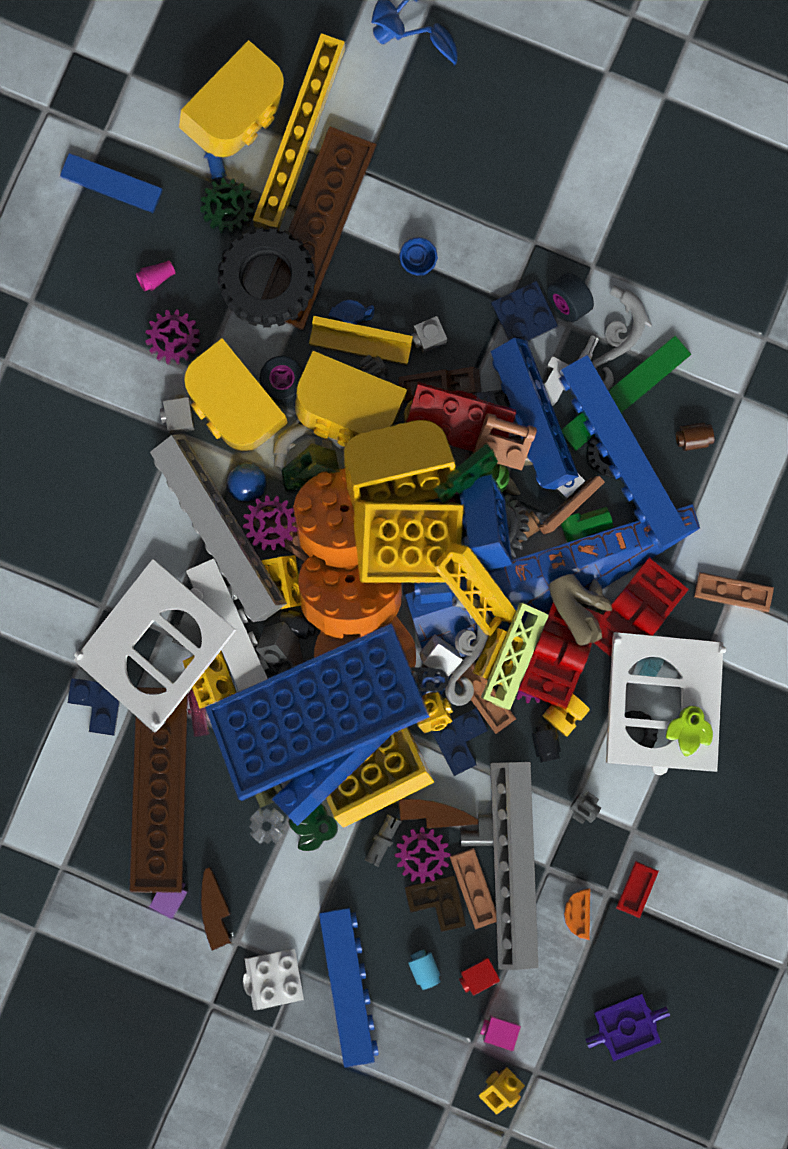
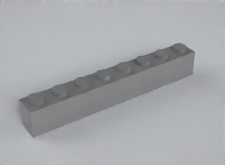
M171 435L150 452L154 458L155 466L162 471L167 480V486L176 494L181 509L191 519L193 529L200 534L205 542L206 550L216 560L219 572L230 583L231 591L239 598L246 616L253 622L266 620L285 606L287 602L185 435Z
M491 763L498 969L523 970L538 968L531 763Z

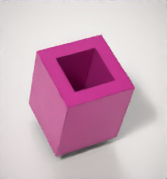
M490 1015L489 1020L484 1019L480 1034L484 1035V1042L514 1051L521 1026L520 1024Z

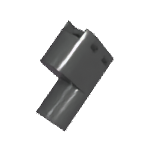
M478 814V831H461V846H494L493 814Z

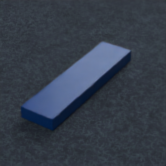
M70 153L60 174L62 179L154 213L163 191L160 187Z

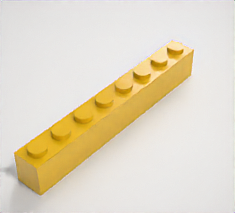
M322 33L320 35L253 218L254 227L263 226V229H270L271 226L277 227L280 230L345 52V41Z

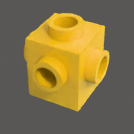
M431 692L422 696L430 716L417 722L418 727L424 733L442 730L447 726L446 724L453 722L450 716L453 709L447 698L444 699L439 692Z
M506 1067L500 1073L494 1071L485 1080L488 1085L480 1093L479 1097L498 1114L507 1106L513 1107L520 1100L521 1096L519 1093L525 1085Z

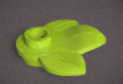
M691 705L684 708L680 712L679 717L669 723L666 738L669 740L678 739L680 750L687 757L696 752L700 743L707 746L711 744L713 730L711 725L704 720L703 711L699 707ZM695 715V719L691 723V717Z

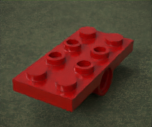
M418 382L406 423L419 420L432 422L443 430L448 445L473 452L487 413L496 415L498 419L513 423L516 410L480 400L477 396L468 392L458 390L452 392ZM492 428L490 433L506 438L510 434V432Z
M648 558L611 604L612 611H606L603 614L599 624L602 638L593 643L611 657L614 632L653 636L689 589L651 558Z
M554 602L551 605L548 618L518 690L567 709L579 676L590 654L592 643L589 642L586 645L577 644L570 628L558 612ZM585 608L600 624L603 615Z

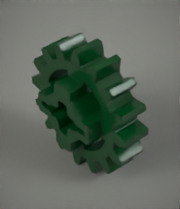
M224 178L221 180V185L213 181V189L205 188L207 197H201L200 199L203 204H206L200 207L201 213H207L203 217L204 221L208 222L211 220L210 228L214 229L216 226H219L220 233H223L225 228H228L230 234H233V227L236 226L240 231L243 230L241 223L249 224L250 219L247 215H254V210L249 208V206L255 205L254 199H248L252 195L251 191H243L244 183L236 186L235 179L233 178L230 184H226ZM227 190L230 191L229 193H224V194H221V193H220V192H222V191H227ZM240 197L244 201L243 210L237 204L240 201ZM211 202H214L217 206L214 215L211 212ZM231 202L233 209L226 208L224 210L222 203L229 204ZM229 218H234V219H235V220H233V221H228V222L225 221V219H229Z

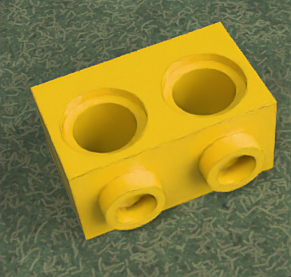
M291 555L262 560L263 565L287 602L281 609L301 606L296 556Z
M496 628L491 636L488 635V640L472 673L489 679L508 633L507 631ZM518 636L514 637L511 643L514 652L520 650L524 643L522 638ZM511 659L504 661L502 665L504 676L510 674L514 666Z
M221 651L192 686L199 708L207 707L236 694ZM195 656L189 657L182 661L185 669L188 667V665L191 663Z

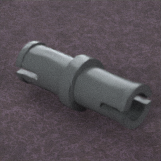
M390 814L386 815L378 834L375 833L373 837L375 840L364 859L365 861L379 867L388 846L391 847L393 844L391 840L399 824L402 822L400 819L392 817Z

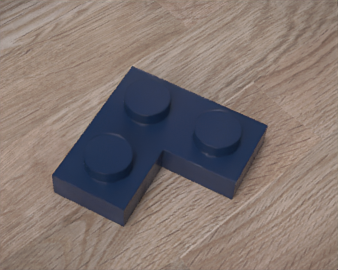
M71 678L67 703L92 707L89 732L115 736L120 701L96 681Z
M477 708L452 720L453 722L446 724L447 726L444 729L431 731L453 776L477 765L466 744L472 738L488 731Z

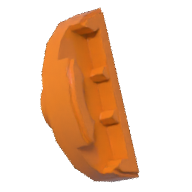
M590 888L579 890L571 895L564 909L565 923L569 930L579 938L590 940Z

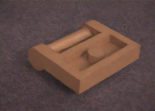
M487 413L473 454L487 443L493 449L498 464L522 470L531 443L535 438L537 427L531 425L525 427L498 419L496 415ZM492 428L523 436V439L520 442L490 433Z

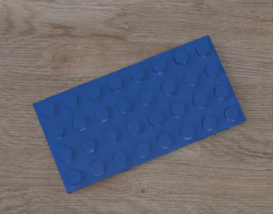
M392 624L205 707L236 794L241 801L430 717Z

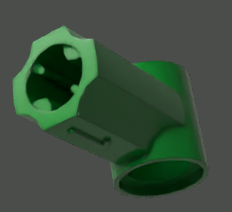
M607 507L585 514L577 513L570 515L560 524L566 543L613 528L612 518Z

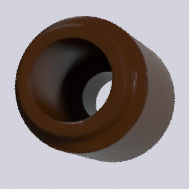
M704 422L680 426L679 432L675 434L677 446L682 447L683 451L706 448L709 444H714L712 425L705 424Z

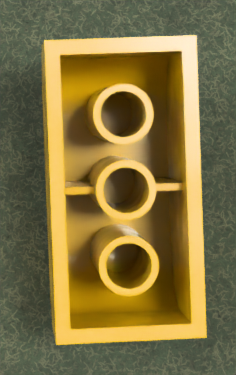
M248 40L181 109L179 128L207 153H211L216 157L232 156L240 151L245 144L250 146L258 137L257 132L262 127L266 129L275 118L273 115L279 107L284 84L280 68Z
M223 338L188 366L185 373V387L193 401L190 404L192 409L201 420L206 418L209 421L206 425L216 439L222 437L233 449L239 451L254 450L288 424L284 413Z
M313 351L298 383L295 412L299 421L307 428L313 430L314 434L325 439L328 437L335 439L339 445L345 447L348 441L358 434L394 426L403 407L407 389Z
M419 420L400 423L395 426L361 433L351 438L344 449L347 490L354 512L355 501H428L436 499L438 494L434 491L435 487L440 483L446 482L448 480L447 475L455 469V461L443 430L438 425L429 421Z

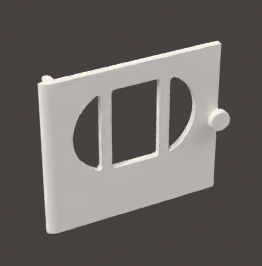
M152 559L82 650L75 652L74 661L153 732H156L237 630L202 601L204 599V591L202 589L194 587L189 590L156 560ZM168 610H182L189 613L200 627L202 635L201 648H198L162 617L161 613ZM154 621L195 656L175 683H172L134 649L135 644ZM130 656L160 682L167 691L162 694L150 695L138 690L128 676L127 657Z
M614 632L612 639L606 763L651 766L652 771L656 775H663L667 772L668 768L717 772L723 653L726 652L723 642ZM658 657L671 663L677 669L681 678L630 675L628 671L636 662L643 658ZM626 683L680 687V712L691 705L697 706L703 711L704 720L711 725L713 730L711 744L707 746L700 743L696 752L686 757L680 750L678 739L672 740L660 748H647L636 743L627 733L626 726L667 729L670 722L626 718ZM695 715L691 717V723L694 721Z

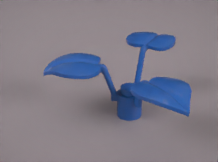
M389 0L377 1L371 23L376 24L373 28V34L380 44L384 45L393 38L400 40L403 37L429 32L430 39L435 47L454 65L457 64V49L454 39L442 25L436 23L433 25V28L428 26L405 32L404 24L398 13L409 0H403L397 8Z

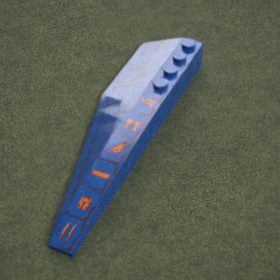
M692 504L676 509L689 532L662 548H659L658 544L654 546L649 540L647 532L650 530L646 523L641 524L639 521L514 559L512 560L513 565L487 570V572L516 611L519 603H524L548 614L553 603L549 590V584L552 581L565 575L574 574L585 589H589L593 579L597 580L602 589L644 564L648 558H654L699 530L700 525ZM461 576L460 588L461 590H466L467 579L465 576ZM415 591L405 594V600L421 649L425 647L434 634L454 648H456V636L461 630H471L477 636L476 621L470 618L468 611H463L461 607L453 606L452 601L421 604L420 595L415 596ZM452 591V599H453V597H455L456 595H455L454 592ZM478 593L473 594V598L480 601ZM487 611L489 616L493 619L495 617L491 611ZM524 611L521 619L523 626L529 614L527 611ZM502 621L497 628L508 632L511 623ZM475 639L470 640V645L474 642ZM460 653L461 658L467 656L465 654Z

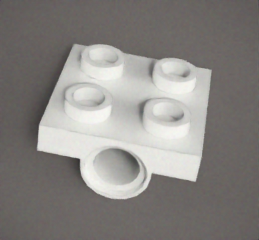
M295 949L245 959L247 973L243 976V985L246 993L252 998L253 1010L304 1000Z

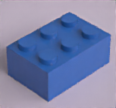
M492 475L479 477L469 489L462 491L459 497L461 505L465 508L462 520L468 535L464 537L465 546L471 549L487 571L510 566L513 563L505 497Z

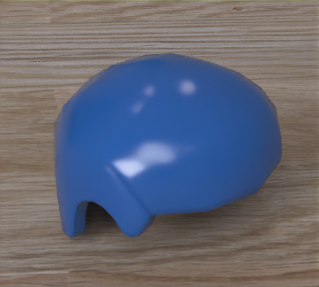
M426 238L409 239L402 245L399 253L402 267L413 275L429 273L435 268L438 260L436 247Z
M254 464L238 465L228 474L226 480L227 490L237 501L250 502L256 500L264 494L267 486L266 475L259 466Z

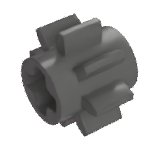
M369 354L360 360L362 367L359 370L386 381L384 374L389 370L379 356L372 359Z
M589 792L586 796L579 793L569 808L574 812L572 818L581 824L585 820L592 823L601 810V807L597 805L599 799Z

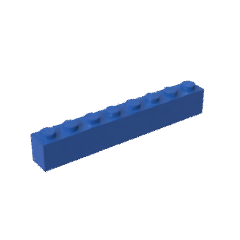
M586 355L561 369L559 372L561 377L558 378L561 386L565 391L569 390L574 398L571 400L573 407L577 413H583L586 419L583 422L585 428L590 435L595 434L599 441L596 446L603 458L605 456L608 457L612 464L609 466L615 479L620 478L624 485L621 488L628 502L632 500L637 508L634 510L637 519L641 524L645 522L650 530L647 532V536L654 546L658 544L659 548H662L688 533V529L589 356Z

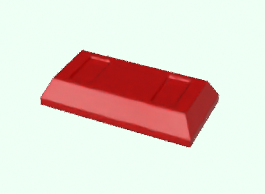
M635 861L616 908L640 918L659 871Z

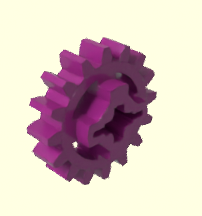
M166 310L165 317L156 314L158 321L149 322L152 330H146L145 333L151 338L146 340V344L153 345L149 351L151 355L158 353L156 357L158 361L166 358V364L170 365L171 360L175 359L177 365H180V358L183 357L189 361L188 353L196 354L197 351L193 345H200V340L195 338V336L200 334L199 329H192L196 326L195 320L188 322L189 314L186 313L183 317H180L179 310H176L174 315H171L169 310ZM167 322H170V324L167 327H165L164 329H160L162 325H164ZM181 323L187 327L189 335L182 333L180 330ZM176 332L179 339H174L173 343H170L167 336H172V333ZM156 340L164 342L165 351L159 348ZM186 346L182 351L176 353L178 348Z
M266 495L265 502L262 503L257 498L256 507L248 506L251 514H244L243 517L249 520V523L244 524L243 528L250 529L246 537L248 539L255 538L253 541L254 546L262 543V550L265 551L267 546L271 545L272 550L276 551L277 544L285 548L284 541L286 539L293 541L290 533L297 532V528L292 526L295 523V518L291 517L294 509H287L289 503L287 500L280 504L279 496H276L274 501H270L269 496ZM266 507H276L272 512L261 510ZM284 514L288 520L287 529L281 525V518ZM273 517H276L275 524L277 526L265 529L267 526L265 520H271ZM254 518L260 521V528L257 533L254 529ZM277 534L280 536L274 540L265 539L268 535Z
M424 827L420 828V833L418 834L411 829L412 836L408 838L406 835H403L402 838L405 843H397L396 845L401 849L400 853L395 854V857L401 858L397 867L404 866L405 870L402 874L405 876L411 873V881H414L417 876L420 877L421 883H424L425 877L428 876L434 881V874L436 872L441 876L443 875L440 869L441 866L448 867L449 865L444 861L445 857H450V853L444 852V849L449 845L448 843H440L443 837L441 834L437 837L433 836L434 829H431L428 834L425 833ZM418 838V845L413 850H406L407 846ZM427 838L434 841L439 850H432L427 845ZM420 848H425L427 853L435 854V856L426 857L425 862H420V858L410 856V854L418 853ZM406 860H413L418 865V872L410 868ZM432 860H439L438 864L427 872V865Z

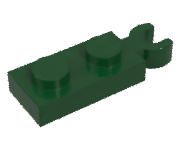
M486 443L448 474V480L440 483L434 489L438 494L437 497L443 503H446L455 492L460 494L465 489H469L480 476L491 471L498 462L493 449Z

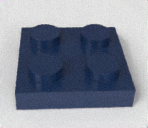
M537 281L491 302L508 341L518 338L528 342L558 328V324Z

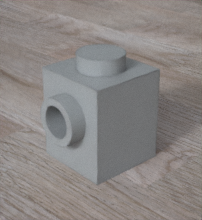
M437 316L414 326V333L411 336H413L416 348L421 347L423 354L447 344V337Z
M182 394L172 395L168 397L169 400L163 401L164 408L160 409L162 424L167 423L169 434L195 430L188 397L184 398Z

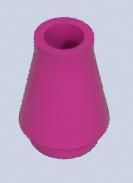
M168 260L164 263L140 268V272L136 273V277L144 291L149 289L153 291L166 279L174 275L175 270Z

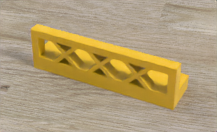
M313 316L310 346L363 357L370 354L373 359L379 356L383 361L408 365L413 336Z
M451 544L434 565V568L485 635L491 636L502 621L512 623L516 610L468 546ZM450 559L454 562L453 573H448L445 569V565ZM460 576H465L467 579L466 590H461ZM478 593L480 596L479 607H474L473 594ZM486 611H491L495 616L489 625L486 623Z

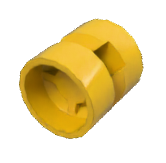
M572 694L567 709L551 705L542 716L554 728L568 737L576 727L575 721H581L590 709L578 697Z

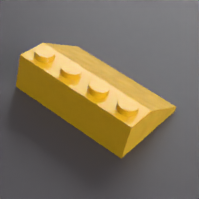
M355 501L354 532L360 582H445L434 568V565L451 544L461 545L463 505L454 502ZM450 559L445 565V569L448 573H453L454 562Z
M406 727L393 733L326 799L334 818L344 828L434 783V780L409 728Z

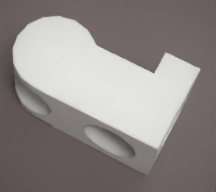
M553 356L547 365V369L551 370L552 373L544 384L552 406L555 405L563 391V387L558 380L561 377L559 372L568 366V364Z

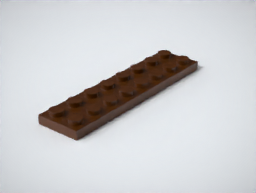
M331 126L328 129L288 229V232L292 233L295 239L298 238L306 250L308 249L316 276L314 294L312 299L308 301V307L305 311L301 310L298 313V317L293 321L291 319L285 321L286 324L304 330L376 149L375 143ZM277 257L261 297L263 300L280 296L290 284V269L285 261Z
M137 687L141 692L150 695L162 694L167 691L166 688ZM188 693L156 732H153L136 716L130 893H182Z

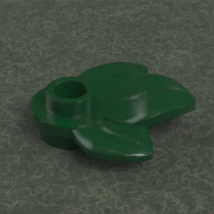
M320 804L298 826L291 819L288 821L291 829L296 834L301 835L298 849L302 851H314L320 848L324 841L333 839L338 832L337 821L327 814L323 804ZM323 823H326L328 825V831L326 833H324L321 830V826Z

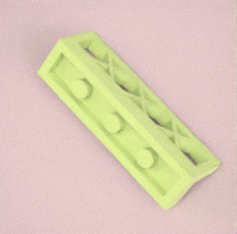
M519 603L481 698L492 702V704L498 707L511 709L548 614L524 603ZM524 611H527L529 614L523 626L521 619ZM519 636L524 643L520 650L514 652L511 643L514 637ZM511 659L514 666L511 673L504 676L502 665L504 661ZM502 682V685H499L495 697L490 696L494 685Z

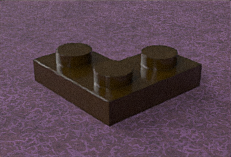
M455 876L405 887L410 913L435 907L441 932L466 926Z

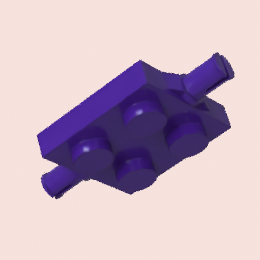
M642 993L595 1011L594 1014L599 1024V1033L585 1038L588 1043L589 1049L603 1043L608 1048L612 1060L616 1061L661 1043L657 1033L656 1021L668 1016L670 1017V1014L666 1012L668 1011L666 1006L652 1012L647 1007Z

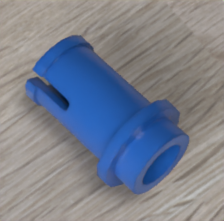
M205 151L206 155H204V158L208 161L211 179L216 180L227 177L222 157L213 156V154Z

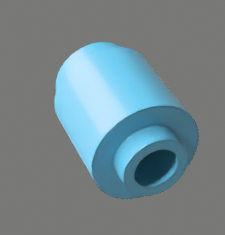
M421 950L410 955L412 960L408 962L417 985H420L422 990L433 987L441 982L439 978L441 974L431 952L426 953L425 950Z

